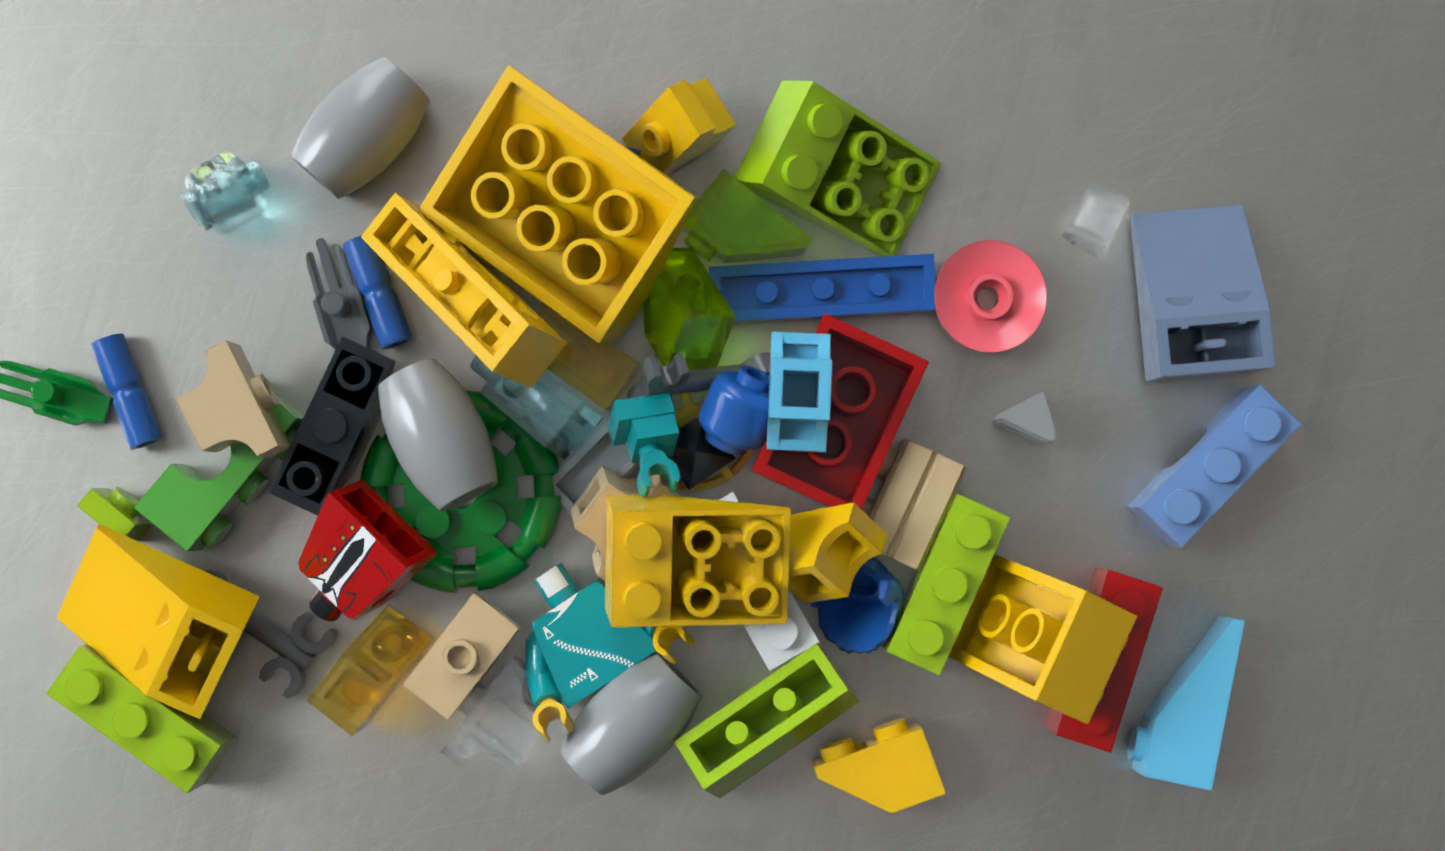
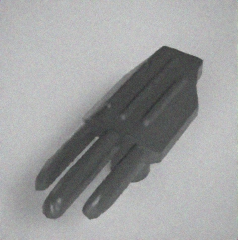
M319 238L316 240V246L330 291L325 292L313 252L306 254V263L316 295L313 305L324 341L336 350L343 336L369 348L371 325L361 292L354 286L345 254L338 244L333 245L334 254L344 283V287L340 288L327 243L323 238Z

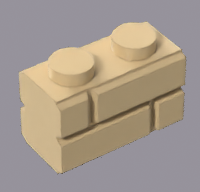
M907 439L901 440L897 449L890 446L877 475L883 481L874 500L867 497L862 507V510L888 534L882 555L914 570H921L967 470L966 466Z

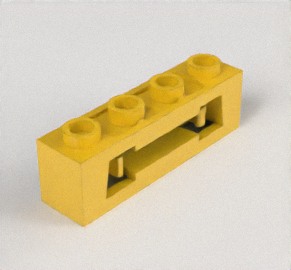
M395 192L361 238L491 371L528 388H532L567 343L471 249L418 211L419 205Z

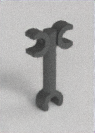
M770 352L754 355L737 365L688 370L683 353H677L673 361L664 366H658L656 356H649L642 363L644 375L641 377V382L633 385L628 390L627 396L629 399L670 392L674 406L672 395L708 391L714 377L723 371H739L741 366L746 365L760 369L770 375Z
M205 570V572L229 582L221 572ZM253 610L244 631L281 656L264 664L260 670L259 679L266 682L273 677L278 668L287 670L290 673L291 682L285 689L283 696L289 699L300 693L304 687L306 680L305 671L314 661L316 653H321L332 647L337 639L338 632L333 628L329 629L319 642H313L306 634V628L314 617L310 612L297 617L292 625V636H290Z

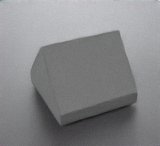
M1045 392L1036 394L996 413L993 419L996 426L1040 446L1052 443L1056 436Z

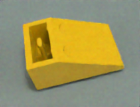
M641 495L606 496L605 611L611 627L787 624L790 507L670 495H648L647 497Z
M98 524L57 615V619L144 695L200 719L260 596Z

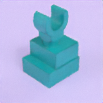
M670 392L613 402L608 423L613 446L626 444L631 463L640 462L637 489L643 497L648 496L651 487L649 476H663L668 482L669 491L672 493L676 491L680 479V471L677 465L668 458L673 456L679 436Z

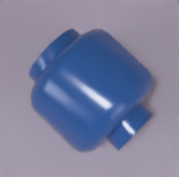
M744 365L741 366L739 371H723L714 377L699 411V423L706 431L705 438L711 445L733 455H744L747 450H757L763 447L767 438L769 375L755 367Z

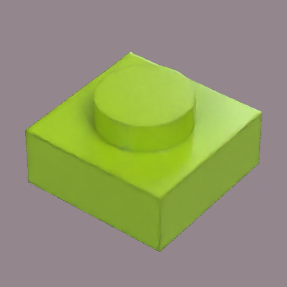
M115 487L113 491L110 488H91L77 505L98 524L136 541L152 525L134 508L139 501L119 487Z

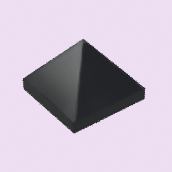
M699 416L679 428V436L673 456L668 457L677 465L680 477L689 490L736 459L733 454L719 450L706 440V431L699 423Z

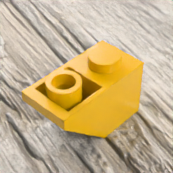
M905 718L895 719L873 729L874 738L857 744H853L851 737L826 744L819 749L822 756L811 760L818 779L890 813L946 794L923 729L917 722L907 725Z

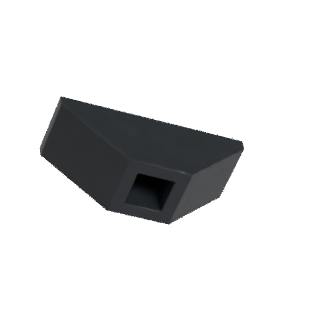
M343 336L341 337L268 493L318 516L327 495L344 487L359 465L381 418L378 385L393 374L395 360Z

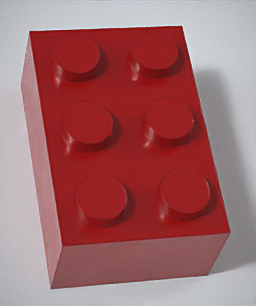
M824 313L815 334H831V402L826 452L766 450V438L751 472L826 507L855 503L862 509L930 361Z

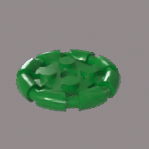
M465 390L474 402L487 428L490 441L492 442L503 431L516 444L506 457L498 448L492 445L498 483L490 490L476 497L470 506L439 511L414 486L404 472L386 433L383 437L377 434L368 450L361 471L360 480L363 479L388 504V486L404 485L406 507L393 509L414 530L417 529L422 536L432 540L430 545L438 552L411 581L440 592L457 593L458 588L476 586L480 592L500 586L517 577L530 567L527 561L539 547L546 548L555 531L561 512V495L555 496L552 477L554 473H558L559 463L556 454L542 445L544 444L553 450L545 433L537 423L531 426L517 414L519 408L497 396L478 391ZM533 475L535 497L518 499L519 485L517 477ZM511 520L520 528L522 533L509 547L497 534ZM475 546V564L457 565L456 548Z

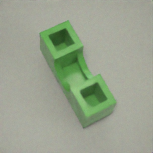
M275 393L278 405L272 407V410L291 445L304 416ZM243 442L230 446L231 457L227 467L220 475L210 480L202 478L187 465L171 463L134 508L184 550L199 551L203 550L205 546L212 549L222 541L232 528L233 523L228 518L241 502L249 505L261 494L269 482V479L264 476L278 458L283 461L289 449L269 458L257 456Z

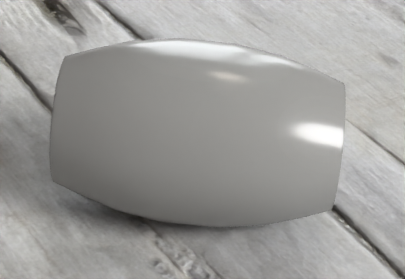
M382 57L352 73L325 97L304 125L291 157L337 199H340L368 184L382 173L405 149L417 131L430 99L399 67L386 57Z
M426 359L407 366L392 374L378 385L382 422L389 443L402 469L414 486L439 511H446L462 505L490 490L498 483L494 450L487 428L467 392L456 378L436 359Z
M658 652L653 653L605 684L587 702L574 720L573 731L567 733L560 748V753L571 768L590 787L601 795H606L637 779L653 767L674 746V741L687 728L702 696L672 663Z

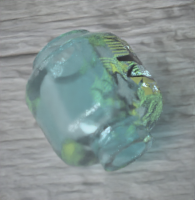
M224 151L187 173L185 177L186 190L181 192L180 196L188 212L204 232L212 229L220 235H228L264 213L266 199L263 191L270 188V184L263 170L253 158L244 162L236 154Z

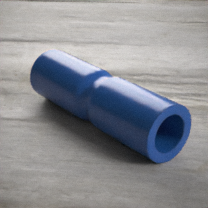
M361 236L343 243L342 247L358 289L365 297V307L381 349H391L411 341L413 335L398 296L391 288V278L384 260Z
M124 334L109 335L91 343V348L107 390L113 395V406L130 450L146 447L162 440L163 436L147 394L140 386L141 379Z

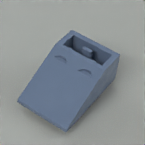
M1243 205L1131 214L1130 222L1146 382L1253 373L1275 368L1271 311Z

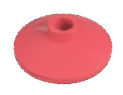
M996 240L971 243L955 252L945 262L938 274L934 292L936 314L948 335L968 349L983 353H997L1010 350L1025 342L1036 331L1043 319L1047 303L1044 277L1034 260L1023 250L1012 244ZM988 289L995 294L996 304L992 309H985L979 305L977 295L980 290Z

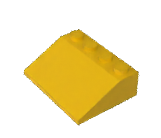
M508 65L418 211L597 343L620 340L651 293L697 197L518 69Z

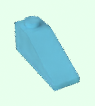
M1219 615L1144 711L1141 725L1133 726L1128 741L1127 756L1128 759L1133 760L1132 769L1144 777L1212 791L1245 620Z

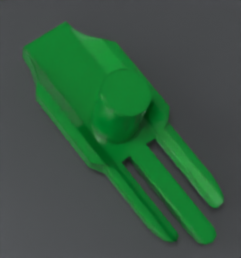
M0 361L1 368L40 379L32 383L0 373L1 384L31 392L33 397L30 398L0 389V399L30 407L35 414L75 426L90 422L107 423L113 405V398L100 391L91 380L51 368L43 371L13 361Z

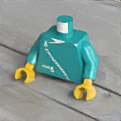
M558 564L533 581L551 608L549 612L530 623L533 632L529 634L525 641L526 682L535 708L533 725L547 742L551 741L547 734L548 725L555 719L560 718L568 733L572 732L574 721L563 707L562 700L567 709H569L656 651L670 663L675 664L677 660L670 654L671 644L676 639L682 638L693 648L695 646L693 636L681 626L611 627L605 611V582L599 578L580 591L563 564Z

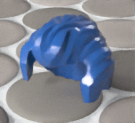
M872 557L856 573L848 597L811 602L810 605L818 609L819 627L828 641L834 643L839 650L845 651L848 654L853 652L869 654L872 651H877L894 632L905 602V592L900 580L895 578L878 559Z

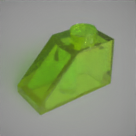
M724 168L694 204L682 228L688 234L683 242L690 249L708 262L716 256L725 264L804 255L812 242L810 236Z
M673 248L651 293L643 303L645 337L662 366L672 362L677 353H683L688 370L717 367L734 325L736 315L693 248Z

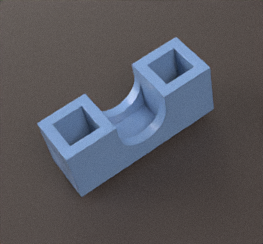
M1260 384L1241 388L1203 427L1207 432L1202 439L1177 463L1164 468L1126 508L1166 547L1182 548L1289 438L1301 423Z

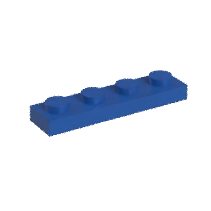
M934 254L709 267L712 325L822 319L824 313L839 318L936 312L934 299L936 285Z

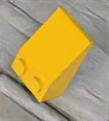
M994 554L948 657L1041 704L1089 724L1097 704L1102 699L1105 686L1120 653L1127 644L1128 636L1137 615L1086 590Z

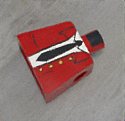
M362 479L332 491L327 495L298 564L300 571L318 588L309 601L310 609L317 617L332 622L336 621L342 613L347 618L355 620L382 606L421 571L438 552Z

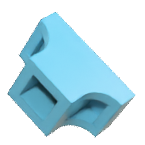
M771 333L766 450L826 452L831 402V334Z

